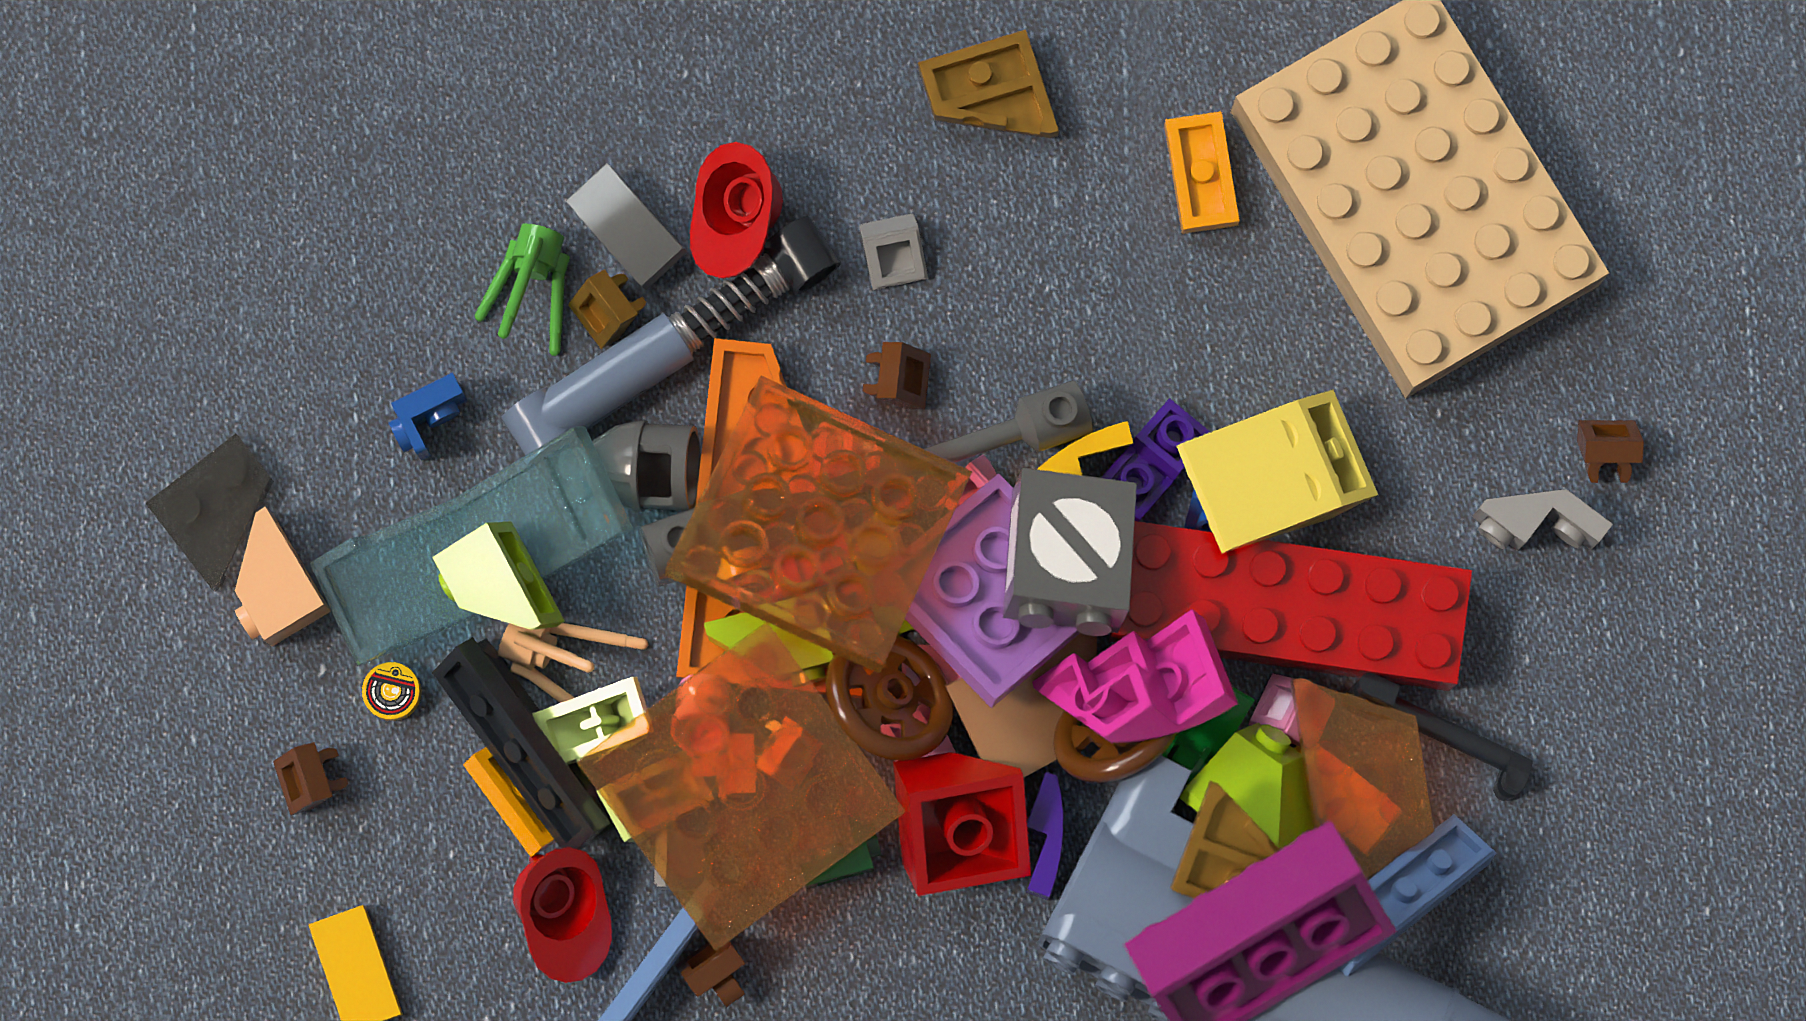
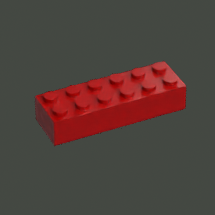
M1134 521L1129 611L1118 633L1110 632L1109 642L1116 643L1132 631L1147 641L1193 609L1206 620L1220 658L1361 678L1366 673H1374L1396 684L1450 691L1458 684L1472 570L1262 540L1221 553L1213 532Z

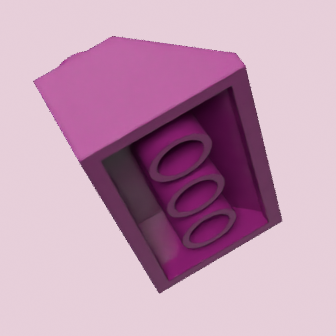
M1330 820L1315 830L1305 832L1295 842L1267 859L1251 864L1243 873L1213 891L1199 895L1191 904L1161 922L1147 926L1139 935L1123 945L1151 996L1168 1021H1248L1397 931Z

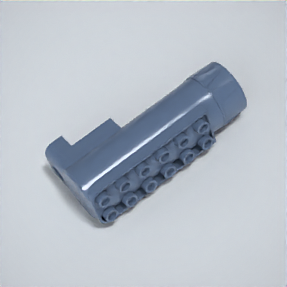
M1160 756L1143 770L1121 779L1037 943L1046 951L1043 960L1049 965L1070 975H1074L1077 968L1098 979L1095 987L1106 995L1122 1002H1126L1130 995L1149 1005L1147 1014L1157 1021H1168V1019L1151 996L1123 944L1139 935L1147 926L1161 922L1188 906L1194 900V898L1172 891L1170 888L1193 827L1192 823L1171 813L1192 771L1163 756ZM1378 952L1348 977L1339 968H1335L1248 1021L1511 1020L1460 995L1459 989L1448 987Z

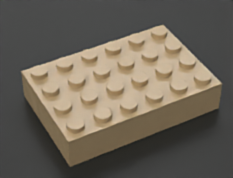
M1402 0L1235 97L1231 110L1233 117L1405 399L1597 288L1609 274L1606 266L1441 0Z

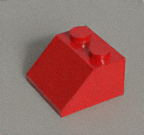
M952 752L924 756L915 760L893 762L902 864L917 896L1031 876L1024 779L1020 768Z

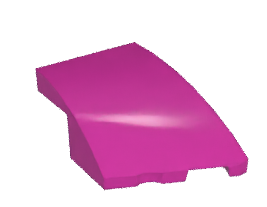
M1193 609L1147 641L1132 631L1088 663L1073 653L1032 682L1034 689L1111 743L1138 741L1176 733L1210 720L1238 704L1206 620Z

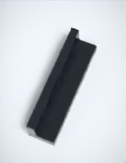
M472 637L457 645L432 672L433 676L559 847H573L581 850L615 829L616 826L597 793L598 788L579 762L567 765L534 721L533 713L540 711L502 658L498 656L497 651L486 638L477 643Z

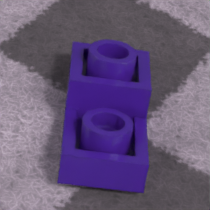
M1169 398L1135 436L1133 444L1128 446L1101 478L1137 483L1134 521L1140 522L1185 470V465L1177 446L1208 434L1210 431Z

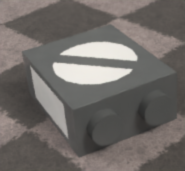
M1022 467L1012 491L1003 618L1018 620L1020 624L1030 628H1046L1051 625L1074 627L1078 632L1090 636H1102L1110 632L1118 633L1129 611L1137 483Z

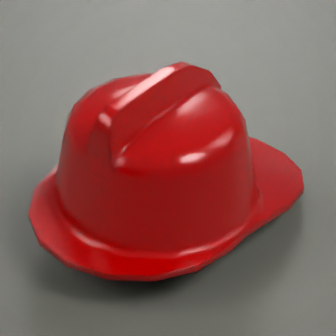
M739 142L720 145L708 154L698 173L690 228V250L695 263L707 275L721 279L738 276L752 267L763 251L768 230L775 225L782 211V188L776 176L772 173L765 157L751 145Z
M573 847L554 849L545 855L536 854L533 857H529V864L518 875L513 887V904L517 915L522 921L529 952L536 967L548 978L564 983L582 981L598 970L608 955L612 941L611 918L597 862L585 851Z

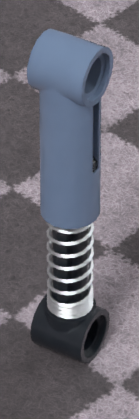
M810 216L801 217L776 232L766 241L763 248L765 251L764 255L760 256V259L757 258L747 272L736 276V279L733 281L724 279L723 287L719 290L710 288V296L707 298L698 296L697 304L693 307L685 305L683 314L680 315L678 312H675L674 315L671 314V317H667L662 313L550 388L539 389L508 409L503 414L501 420L531 465L536 467L558 456L574 444L580 437V434L693 361L692 353L700 349V346H704V339L710 335L716 338V331L723 327L729 330V323L736 318L742 321V314L748 310L755 313L756 309L754 306L762 301L768 304V297L771 295L774 298H778V295L781 296L786 290H790L797 295L811 289L830 276L840 266L841 262Z

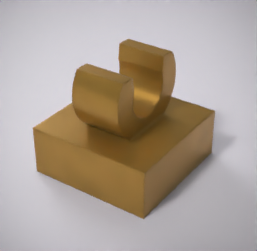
M605 269L589 277L568 304L601 349L617 341L646 304L643 297L630 303L621 292L622 287L629 280L626 274H617L611 278Z

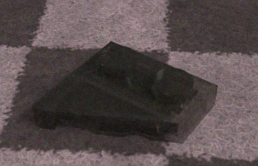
M234 434L145 504L210 588L216 591L222 587L226 579L225 573L239 544H243L252 526L251 520L257 508L263 504L274 480L237 434Z

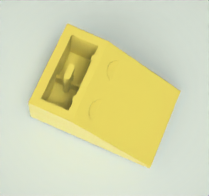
M1334 390L1295 400L1177 446L1187 475L1193 484L1221 553L1332 519L1378 495Z

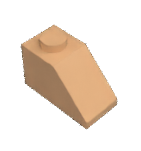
M267 507L257 511L235 588V593L243 606L236 609L235 613L252 640L261 635L265 642L274 646L331 612L274 514Z

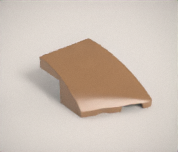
M1078 634L993 708L962 677L945 685L980 759L1018 767L1022 770L1023 777L1057 760L1053 740L1057 722L1064 709L1034 689L1032 682L1073 653L1077 654L1087 663L1097 656V636Z

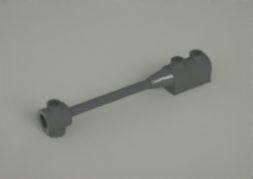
M1072 380L1019 398L1013 419L812 487L810 485L759 492L747 490L640 526L639 536L657 587H661L711 570L716 562L733 553L755 547L767 549L769 540L816 514L818 509L1019 440L1024 441L1036 452H1041L1085 437L1093 432L1091 416L1080 387L1076 381Z

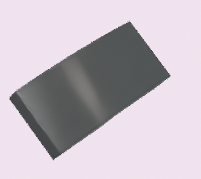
M608 163L566 200L602 244L645 290L687 253L686 249L662 221L642 202L618 172Z

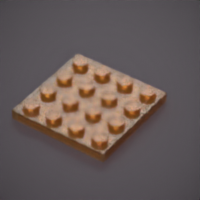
M761 375L667 564L664 575L880 674L972 471Z
M767 621L576 760L715 951L906 812L857 744L839 726L833 711Z

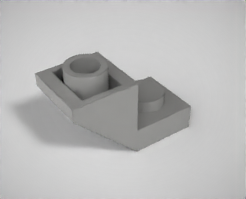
M1567 489L1486 499L1472 516L1481 523L1478 531L1488 541L1501 549H1506L1510 545L1517 551L1528 541L1545 517L1554 522L1551 529L1564 542L1575 548H1579L1583 544L1590 550L1601 541L1613 525Z

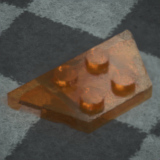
M1303 678L1293 679L1290 681L1313 830L1331 820L1365 878H1368L1391 863L1394 858L1408 848H1412L1434 832L1416 716L1371 703L1366 699L1348 693L1343 694L1313 684L1312 681Z

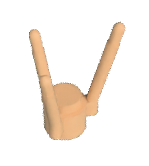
M509 623L502 637L498 656L513 662L511 672L529 679L558 702L563 703L574 697L535 669V666L544 669L550 659H554L585 672H592L594 664L574 653L556 647L557 637L550 633L645 650L648 647V641L643 638L627 636L626 634L562 623L553 628L535 630Z

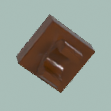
M883 342L882 353L873 352L866 356V363L880 367L878 383L863 384L862 391L904 409H925L931 353L904 342Z
M1578 420L1577 443L1583 456L1590 482L1598 483L1599 469L1604 463H1617V475L1620 482L1628 483L1632 475L1630 463H1642L1644 441L1636 421Z
M315 742L294 747L273 761L290 815L314 809L348 785L346 777L339 778L338 780L327 779L322 764L330 762L339 756L337 749L325 748L318 752Z
M724 932L676 965L697 998L713 988L727 1008L745 995L732 975L745 962Z

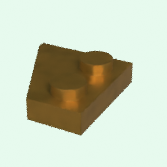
M1026 29L918 62L920 76L935 120L1045 138L1058 136L1059 130Z
M1210 780L1170 888L1172 891L1195 899L1203 893L1213 891L1243 873L1251 864L1263 861L1281 849L1219 783Z

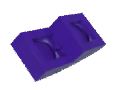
M1046 772L1027 822L1028 832L1046 838L1026 893L1048 901L1057 875L1061 855L1063 810L1058 778L1056 775Z

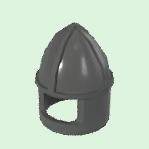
M645 420L616 425L590 442L577 460V468L593 489L617 505L634 509L636 512H644L646 509L688 511L694 509L697 497L700 470L698 430L695 425L649 424Z

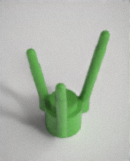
M522 224L517 241L510 240L505 258L475 313V319L480 322L485 320L514 269L518 275L498 331L500 338H508L530 278L546 280L548 273L551 272L549 352L553 356L559 355L563 325L565 273L570 260V256L561 253L565 239L564 236L540 225Z

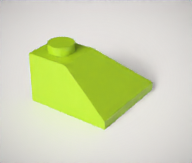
M1259 722L1237 731L1188 784L1179 797L1198 812L1209 781L1219 783L1281 850L1295 842L1305 832L1319 828L1304 755L1290 746V738L1281 730L1271 725H1261Z

